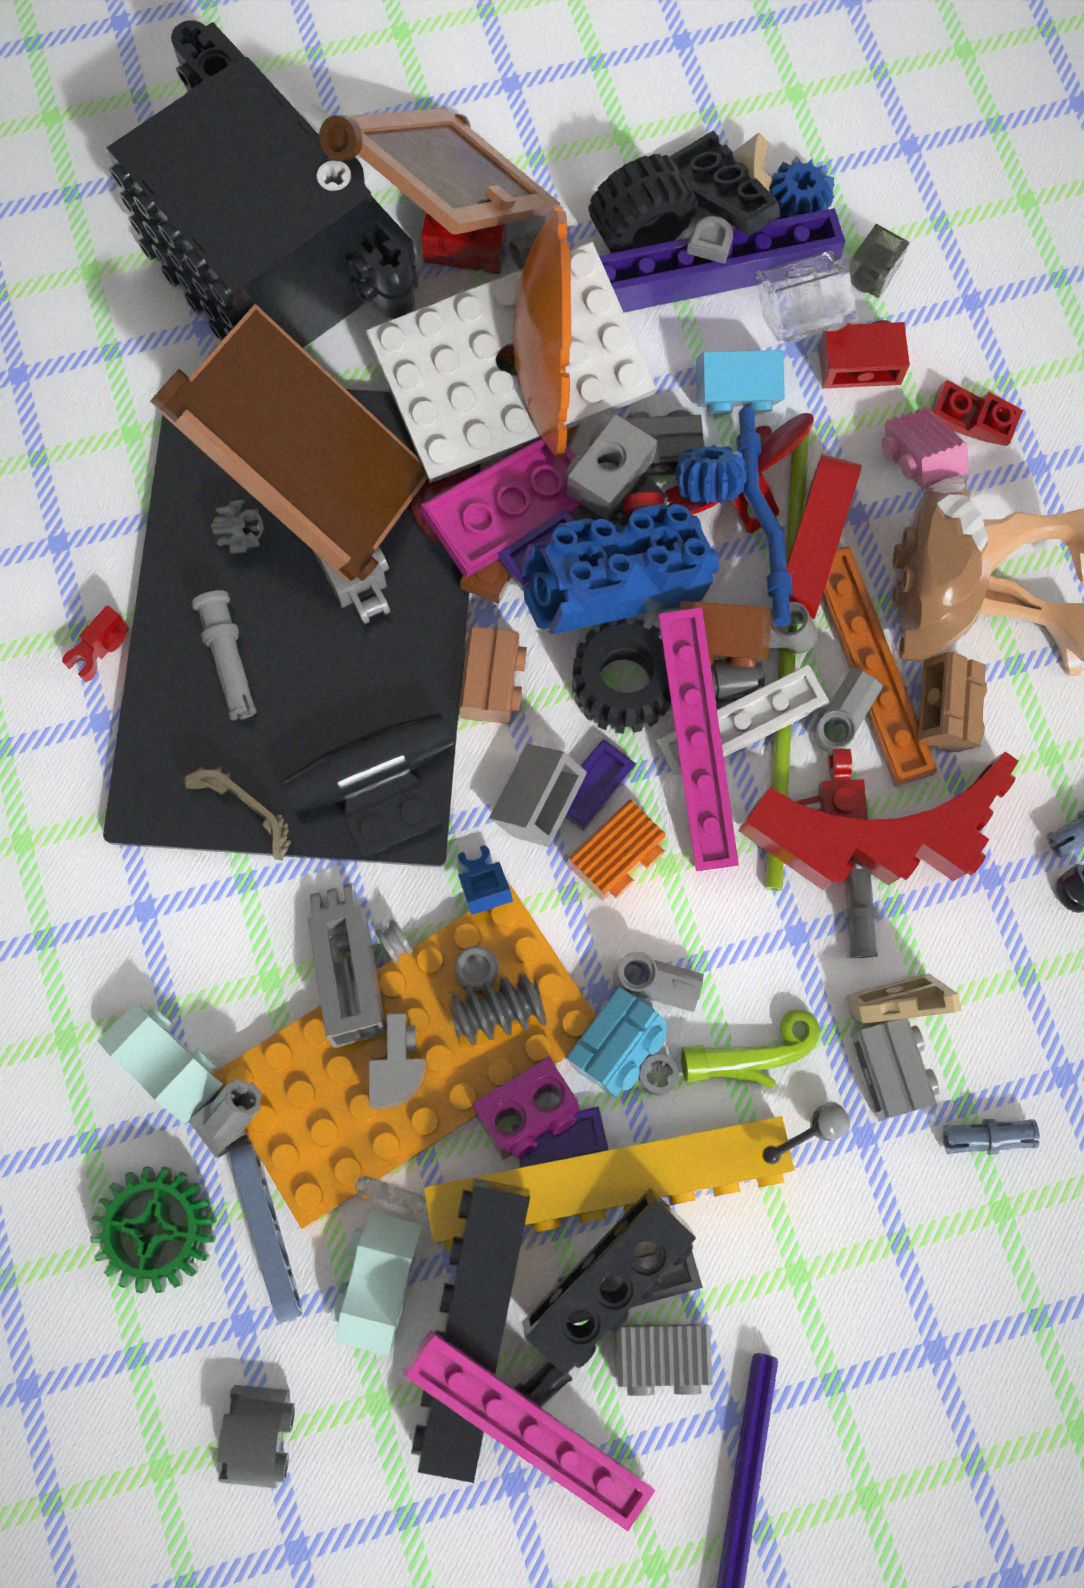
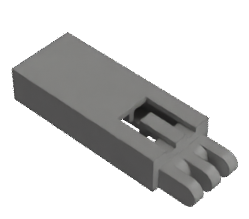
M352 883L343 885L345 901L340 902L336 888L328 889L326 891L327 906H323V899L319 892L310 894L313 918L308 919L324 1028L326 1038L334 1048L387 1034L368 917L361 905H358L356 891ZM337 936V948L341 953L351 951L352 959L349 960L345 956L342 957V962L334 964L330 938Z

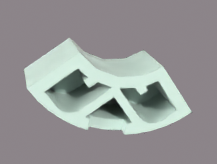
M135 1001L105 1032L98 1042L107 1054L127 1071L155 1101L186 1125L223 1085L212 1073L217 1065L198 1047L192 1053L172 1035L168 1029L173 1023L156 1007L153 1006L147 1012Z
M369 1211L364 1228H355L348 1255L355 1256L346 1294L338 1293L331 1321L338 1322L336 1342L390 1356L405 1304L406 1288L413 1272L423 1224Z

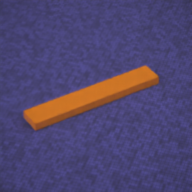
M850 545L839 548L836 551L822 598L849 669L853 667L864 671L884 685L868 711L867 716L894 787L932 776L937 772V768L928 745L918 742L919 722Z

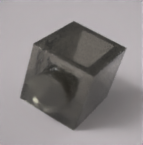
M876 223L853 255L845 280L850 282L860 292L869 293L879 299L902 265L910 242Z

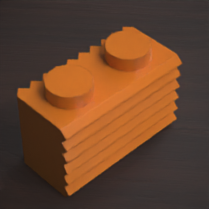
M629 799L568 857L567 866L602 901H605L611 894L617 899L635 881L631 877L633 872L641 865L646 869L650 868L664 854L665 850L661 846L664 844L666 834L646 813Z

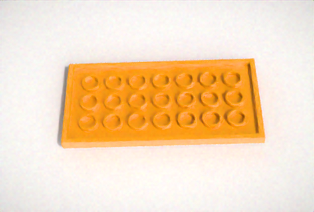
M511 885L509 888L513 902L473 915L469 911L412 947L411 949L414 953L410 955L403 953L400 955L398 963L394 964L393 960L377 969L386 1025L387 1014L405 1013L408 1018V1025H416L417 1052H409V1059H425L427 1063L426 1075L422 1086L405 1104L389 1110L373 1111L369 1107V1060H387V1034L334 1048L326 1038L321 1005L213 1073L223 1084L219 1088L220 1092L227 1084L237 1078L246 1083L253 1082L261 1091L262 1097L259 1103L261 1110L245 1128L248 1132L246 1136L250 1142L253 1141L254 1150L301 1229L309 1227L476 1118L472 1104L547 1057L551 1058L555 1066L564 1061L597 1017ZM472 946H482L493 952L499 964V975L492 986L496 992H499L500 979L502 977H506L513 987L517 986V975L520 972H524L531 983L534 982L535 977L545 1011L546 1025L542 1026L536 1017L532 1015L530 1016L529 1030L524 1031L518 1021L514 1020L511 1035L507 1036L500 1025H496L493 1040H489L482 1030H478L477 1044L471 1045L463 1034L461 1035L459 1046L448 1004V993L450 991H454L461 1002L465 1001L466 989L459 984L454 971L458 955L466 948ZM476 992L478 997L482 996V992Z

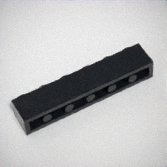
M474 1178L472 1191L463 1189L458 1211V1218L466 1219L463 1237H453L448 1265L457 1266L453 1284L444 1283L439 1312L447 1313L444 1331L435 1330V1333L490 1372L496 1374L530 1193L528 1188ZM423 1390L420 1406L428 1408L425 1426L416 1424L411 1454L419 1455L417 1473L474 1483L484 1431Z

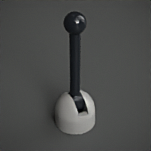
M832 1101L819 1106L811 1114L809 1129L777 1147L767 1146L762 1153L763 1160L771 1165L779 1162L782 1154L814 1136L823 1141H833L842 1137L850 1128L847 1112L841 1105Z

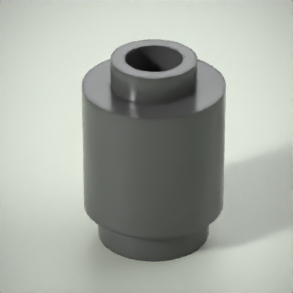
M730 658L714 660L713 665H710L717 702L740 699L757 691L759 687L765 686V674L761 662H756L755 668L729 666Z

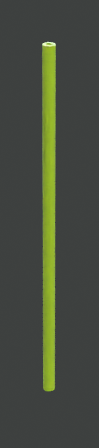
M809 433L791 453L785 552L786 566L805 508ZM798 624L792 626L788 632L796 631ZM780 648L778 680L795 672L796 653H791L785 648ZM792 724L774 732L771 788L788 797ZM767 852L765 889L781 891L783 887L784 863L769 852Z

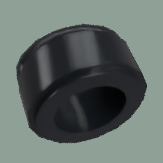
M1076 864L1067 870L1055 883V892L1059 901L1067 910L1074 913L1084 912V865ZM1066 888L1068 889L1069 893L1074 897V899H1075L1077 902H1075L1073 899H1071V897L1068 895V893H1067V891H1066Z

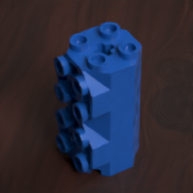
M659 504L634 509L627 525L615 527L605 519L594 521L590 518L558 524L549 541L528 545L521 563L522 576L530 575L531 587L523 588L526 605L537 628L542 630L549 628L548 632L551 634L680 606V601L700 602L713 582L712 574L717 573L719 570L718 555L708 543L702 531L699 518L691 515L686 507L679 504L671 506Z

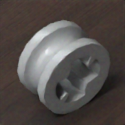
M391 920L388 922L389 926L386 930L378 928L374 932L394 964L399 962L401 954L406 953L410 955L414 952L395 921Z
M651 1055L640 1066L639 1082L643 1089L650 1094H666L674 1089L679 1081L678 1065L668 1055ZM660 1062V1068L666 1065L670 1069L671 1075L665 1078V1087H656L657 1081L653 1084L648 1081L647 1075L652 1071V1063Z

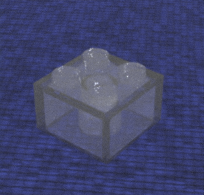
M832 250L755 272L763 317L777 341H800L806 338L809 332L820 329L824 331L838 330L845 327L848 321L857 319L850 272Z

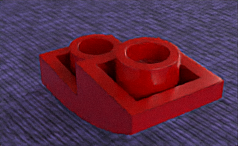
M949 380L944 381L939 386L930 409L954 432L1003 446H1008L1011 443L1023 409L991 392H987L983 397H979Z

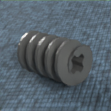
M524 972L518 973L516 987H513L506 977H502L500 979L499 992H496L488 981L484 982L481 997H478L471 986L466 987L465 1001L463 1002L460 1001L454 991L448 993V1004L459 1046L460 1038L463 1034L471 1045L477 1044L478 1030H482L489 1040H493L496 1025H500L507 1036L511 1035L514 1020L518 1021L524 1031L529 1030L530 1016L532 1015L536 1017L542 1026L547 1023L535 977L534 982L531 983Z

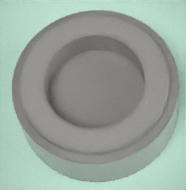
M472 946L466 948L458 955L454 971L457 981L463 988L466 989V987L471 986L475 992H482L484 982L488 981L491 986L495 984L499 975V964L496 956L489 949L482 946Z

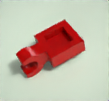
M106 605L79 635L82 641L75 648L67 651L61 662L70 670L78 661H85V666L78 675L85 683L90 681L98 670L97 657L102 660L108 652L117 650L126 637V632L129 630L128 626L119 613Z
M833 749V755L828 756L831 781H822L819 784L821 812L834 816L868 820L864 779L851 780V749Z

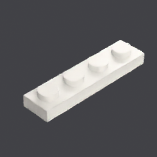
M810 665L717 710L723 757L829 706V699ZM676 731L658 739L657 744L677 781L682 778Z

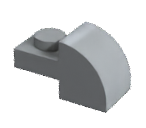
M405 1013L387 1014V1060H369V1107L373 1111L393 1109L408 1102L418 1092L426 1075L427 1063L425 1059H409V1052H417L416 1025H408V1018Z

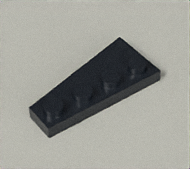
M714 130L670 156L694 193L698 206L714 216L725 219L731 226L749 236L754 232L760 231L765 225L780 216L778 201L757 178L752 179L749 176L748 168L743 162L737 163L733 157L732 150L726 144L723 146L720 144L719 136Z

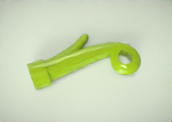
M805 1009L788 1011L780 1023V1031L786 1045L704 1048L703 1045L681 1047V1067L684 1080L687 1083L704 1081L708 1078H733L774 1088L776 1081L760 1072V1070L780 1067L807 1056L816 1047L820 1036L818 1021L811 1012ZM796 1021L803 1023L805 1027V1035L801 1040L796 1038L792 1031L793 1024Z

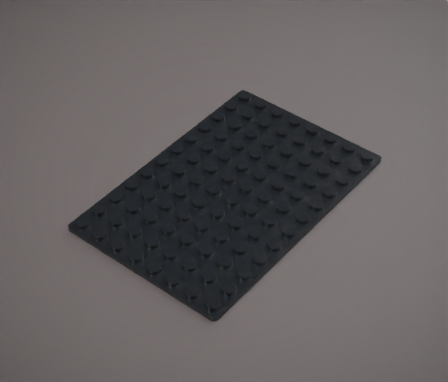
M346 389L418 457L391 392ZM162 415L103 838L107 843L111 845L273 856V839L263 826L265 819L232 792L227 790L221 795L210 788H186L184 778L197 771L200 767H203L204 770L221 767V773H230V780L273 815H282L284 823L288 824L287 829L289 830L286 840L291 841L285 857L441 867L445 864L469 592L460 588L463 574L443 544L429 539L418 528L412 511V500L378 546L389 566V570L384 571L387 587L381 589V592L391 612L385 615L383 612L369 617V623L363 624L352 603L343 608L341 607L312 549ZM481 464L471 467L472 472L479 473ZM245 500L246 510L258 508V514L262 518L264 530L260 538L257 539L260 544L258 547L247 548L246 552L231 554L230 544L217 545V539L213 534L211 524H213L214 518L218 515L217 507L227 506L231 501ZM223 590L229 594L230 601L227 606L233 624L238 626L240 632L236 644L250 694L257 711L256 714L245 719H239V714L237 715V720L230 719L211 647H207L201 638L204 630L198 611L193 609L191 602L195 597L206 592ZM373 593L360 599V601L363 602L374 597ZM436 713L442 715L453 740V745L410 772L425 784L442 825L362 859L345 821L346 800L294 813L281 785V781L322 754L388 725Z

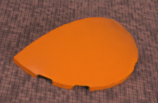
M555 206L540 228L528 253L517 290L512 335L514 362L523 398L542 439L556 458H564L567 427L564 425V422L567 421V409L569 408L570 373L565 372L566 366H569L571 346V273L569 243L564 242L567 239V216L562 206Z

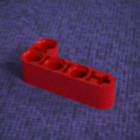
M823 453L811 482L806 505L787 563V572L792 575L793 593L789 596V602H798L804 605L812 619H815L862 469L861 464Z

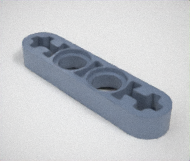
M253 1141L231 1148L230 1157L272 1309L277 1321L281 1323L302 1316V1306L263 1166L254 1150Z

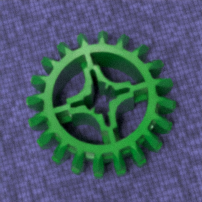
M163 1166L158 1172L156 1179L152 1167H143L141 1182L134 1172H128L125 1174L127 1189L118 1183H112L109 1188L116 1197L115 1200L99 1199L98 1205L107 1210L105 1216L92 1217L91 1223L103 1225L102 1234L91 1235L90 1241L91 1243H104L105 1248L98 1251L94 1258L96 1261H104L111 1258L112 1261L104 1271L107 1277H112L123 1270L118 1283L120 1287H128L135 1279L136 1292L145 1293L151 1281L154 1292L162 1293L166 1289V1277L174 1288L183 1285L181 1269L191 1277L198 1274L197 1266L191 1261L193 1257L201 1261L209 1259L210 1254L199 1247L201 1242H215V1235L203 1233L204 1225H213L217 1222L216 1216L212 1215L202 1216L201 1211L212 1205L210 1198L194 1200L203 1188L200 1183L195 1182L184 1189L188 1181L187 1173L179 1172L172 1180L171 1168ZM154 1191L153 1200L147 1201L145 1211L136 1218L123 1217L127 1208L134 1200L145 1193ZM168 1194L174 1196L183 1206L188 1219V1227L177 1225L172 1221L170 1217L171 1204L167 1203ZM156 1218H158L159 1220L156 1224H162V1229L174 1232L173 1234L155 1235L150 1241L149 1238L152 1234H146L144 1229H137L134 1225L155 1223ZM120 1231L128 1233L135 1238L137 1242L136 1256L140 1257L139 1265L125 1252L121 1242ZM172 1240L185 1242L180 1253L171 1262L160 1268L153 1269L155 1258H160L162 1248L166 1243Z

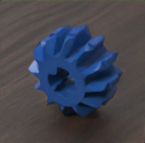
M797 156L791 165L782 162L781 166L778 167L777 173H774L771 177L772 181L769 187L770 194L778 201L779 217H792L827 210L832 206L835 184L834 177L827 176V165L815 167L813 157L807 163H802Z
M715 444L708 447L700 445L698 449L689 448L685 450L684 454L678 457V466H676V480H678L680 495L690 498L692 502H706L707 505L711 502L722 504L725 500L738 498V494L744 491V483L747 480V469L745 468V460L742 457V453L732 450L729 446L716 447Z

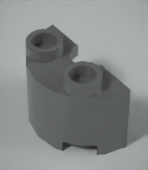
M243 1385L233 1386L230 1392L229 1414H224L219 1441L218 1462L223 1463L222 1471L218 1478L220 1483L277 1489L278 1482L285 1483L289 1453L281 1452V1440L283 1432L291 1433L295 1416V1403L288 1402L290 1390Z

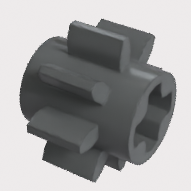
M245 500L231 501L227 506L216 508L218 515L214 518L211 528L217 539L218 546L230 544V552L235 554L246 552L247 548L260 545L257 539L262 535L264 526L262 518L258 514V508L246 510Z

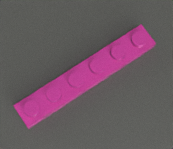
M700 607L659 614L696 872L739 866L703 610Z
M431 1329L401 1370L407 1379L626 1531L630 1530L655 1493L654 1488L644 1479Z

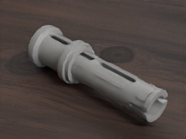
M223 590L210 591L195 597L191 603L193 609L198 611L204 630L201 634L202 641L207 647H211L226 699L229 717L231 720H237V715L239 714V719H245L253 716L257 711L250 694L236 644L240 632L238 626L233 624L227 606L230 601L228 592Z

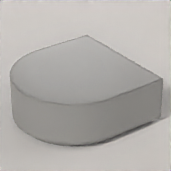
M717 216L702 218L694 226L687 253L725 264L733 239L731 225L725 219Z

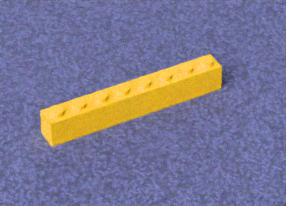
M783 1116L424 1187L433 1243L444 1242L445 1251L451 1250L454 1236L463 1237L466 1219L458 1218V1211L463 1189L472 1191L474 1178L528 1188L530 1201L525 1225L534 1224L535 1233L562 1228L561 1218L579 1215L580 1224L606 1219L605 1209L623 1206L624 1213L626 1214L649 1188L661 1198L668 1197L669 1206L696 1201L695 1191L712 1188L713 1195L716 1197L741 1192L740 1182L756 1179L758 1188L785 1183L783 1174L795 1171L791 1151L789 1150L782 1154L779 1162L773 1165L766 1163L762 1157L763 1150L767 1146L777 1147L788 1141Z

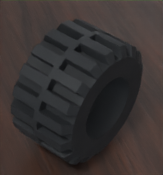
M652 154L648 157L645 155L632 162L630 161L610 174L598 186V190L592 195L590 199L591 204L588 206L589 216L612 254L676 240L692 222L691 220L695 217L698 201L675 161L668 155Z
M627 618L617 620V625L611 626L610 622L600 624L598 633L591 629L586 634L585 643H579L576 649V658L573 661L572 691L575 692V702L578 708L584 707V716L589 721L597 718L599 728L606 730L609 724L616 726L615 733L624 734L625 727H631L632 732L636 733L642 731L643 724L645 723L652 727L658 722L659 715L665 716L671 704V695L663 640L659 638L661 629L655 625H652L650 629L644 628L645 621L637 618L635 625L627 624ZM629 660L645 669L650 682L638 691L624 693L610 688L603 681L600 672L605 666L614 661Z

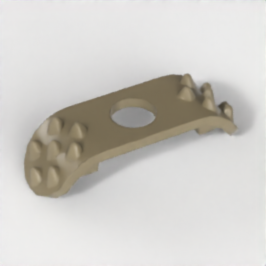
M200 767L197 771L184 778L185 786L188 789L210 788L221 795L229 790L264 818L263 826L273 839L274 860L283 861L291 841L286 840V835L289 831L287 829L288 824L284 823V818H282L281 814L273 815L230 780V773H221V767L212 770H204L203 767Z

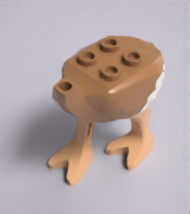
M962 476L945 478L926 488L908 527L904 529L901 543L896 544L893 551L892 564L894 569H899V583L896 582L893 587L892 606L899 608L898 622L904 629L899 638V659L921 662L944 652L970 630L976 623L979 615L1003 616L1027 620L1046 626L1056 641L1068 676H1079L1082 670V663L1084 662V603H1050L1034 597L1015 581L996 578L990 575V573L1011 553L1024 544L1039 540L1060 539L1069 547L1078 579L1081 583H1084V508L1052 515L1014 512L1003 519H983V515L970 499L971 492L966 489L967 483Z

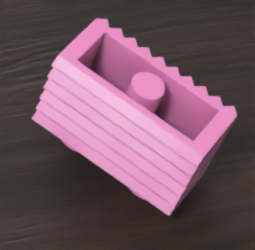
M924 406L922 410L917 409L914 413L910 411L907 416L902 414L900 418L895 416L892 421L887 419L884 423L885 437L882 438V449L885 457L889 461L894 460L895 464L898 463L905 478L908 480L913 479L921 487V490L945 478L963 476L969 473L968 444L928 407Z

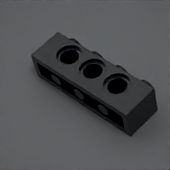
M649 1188L522 1321L525 1339L565 1376L575 1366L577 1368L584 1366L595 1353L596 1343L607 1332L613 1334L625 1323L629 1315L628 1310L638 1299L645 1300L650 1297L661 1283L660 1276L672 1264L677 1266L690 1255L694 1247L692 1243L697 1239L690 1225ZM650 1241L656 1244L650 1256L646 1258L633 1256V1250L639 1243ZM615 1275L623 1278L622 1285L615 1291L607 1292L600 1288L602 1281L609 1276ZM577 1310H585L591 1313L589 1320L582 1325H572L567 1320Z

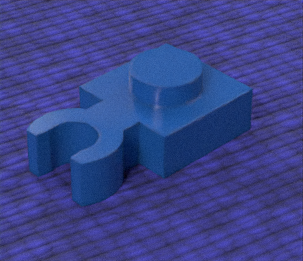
M486 845L480 846L482 855L476 860L466 859L464 852L458 854V861L462 871L461 874H458L471 915L513 902L500 862L493 863L490 850Z

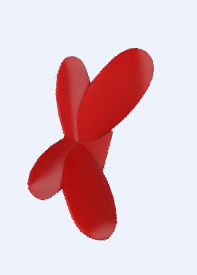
M802 413L793 417L773 433L771 427L766 425L756 428V433L760 435L761 454L758 456L760 491L775 517L779 515L780 511L762 472L784 458L807 436L814 424V417L810 413ZM678 485L665 491L668 496L667 502H670L668 506L679 504L686 507L691 515L718 504V502H711L708 505L703 501L692 502L690 498L680 495ZM744 491L738 494V498L731 501L745 531L752 534L760 529L761 525L757 518H751L748 515V502L744 497Z

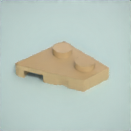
M930 973L846 996L850 1013L862 1024L866 1023L867 1025H879L891 1020L962 1011L959 994Z

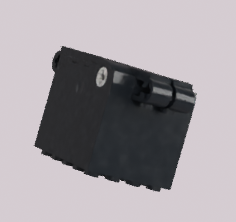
M194 20L178 24L172 31L171 41L179 64L176 67V71L187 92L106 147L113 164L109 168L110 174L123 190L119 193V197L132 214L128 217V220L136 233L141 237L137 242L150 261L156 258L162 265L160 269L167 281L174 288L179 285L186 292L184 297L191 309L197 315L202 312L209 319L207 322L209 328L220 342L254 304L263 310L302 348L352 314L363 304H368L369 302L381 314L391 319L411 313L415 307L414 289L418 287L416 266L413 264L415 263L413 240L373 198L371 191L366 187L363 167L359 160L354 157L351 160L334 161L327 157L320 146L319 134L249 57H245L214 22L207 26Z

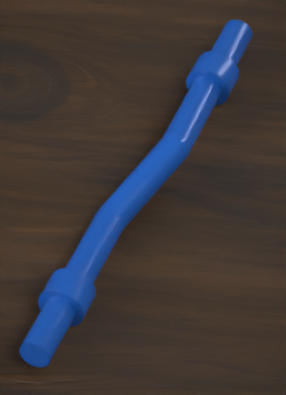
M745 407L738 412L740 434L736 438L737 451L742 453V457L745 460V468L747 469L744 497L768 538L770 574L766 577L767 594L772 598L774 624L785 626L791 622L789 596L793 593L792 575L787 572L784 531L760 491L758 456L761 454L760 435L756 433L754 409Z

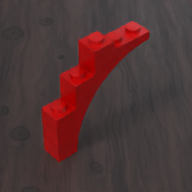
M1004 751L990 761L972 785L956 798L932 810L901 818L863 820L834 816L801 805L770 787L760 797L738 831L821 890H824L834 882L840 885L852 870L853 862L863 869H871L872 875L888 886L900 878L906 881L915 871L921 859L950 880L955 881L966 874L974 875L983 864L986 855L982 850L989 841V838L980 833V831L994 814V811L989 807L996 796L1002 798L1015 782L1016 777L1011 773L1019 760Z

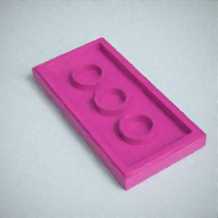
M540 438L421 504L420 512L464 577L467 578L498 560L497 553L566 508L571 515L582 506V504L567 495L568 477L565 474L575 455L566 444L564 458H556L544 440Z

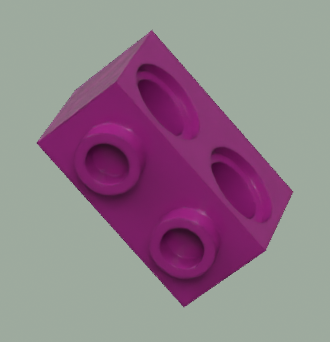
M550 1057L542 1060L472 1104L478 1121L502 1160L507 1159L511 1155L515 1159L526 1155L537 1146V1139L550 1131L555 1135L566 1130L576 1121L574 1115L579 1113L578 1100ZM545 1092H552L560 1098L558 1104L550 1109L541 1108L535 1102ZM506 1116H515L522 1122L516 1131L504 1133L497 1128L499 1121Z

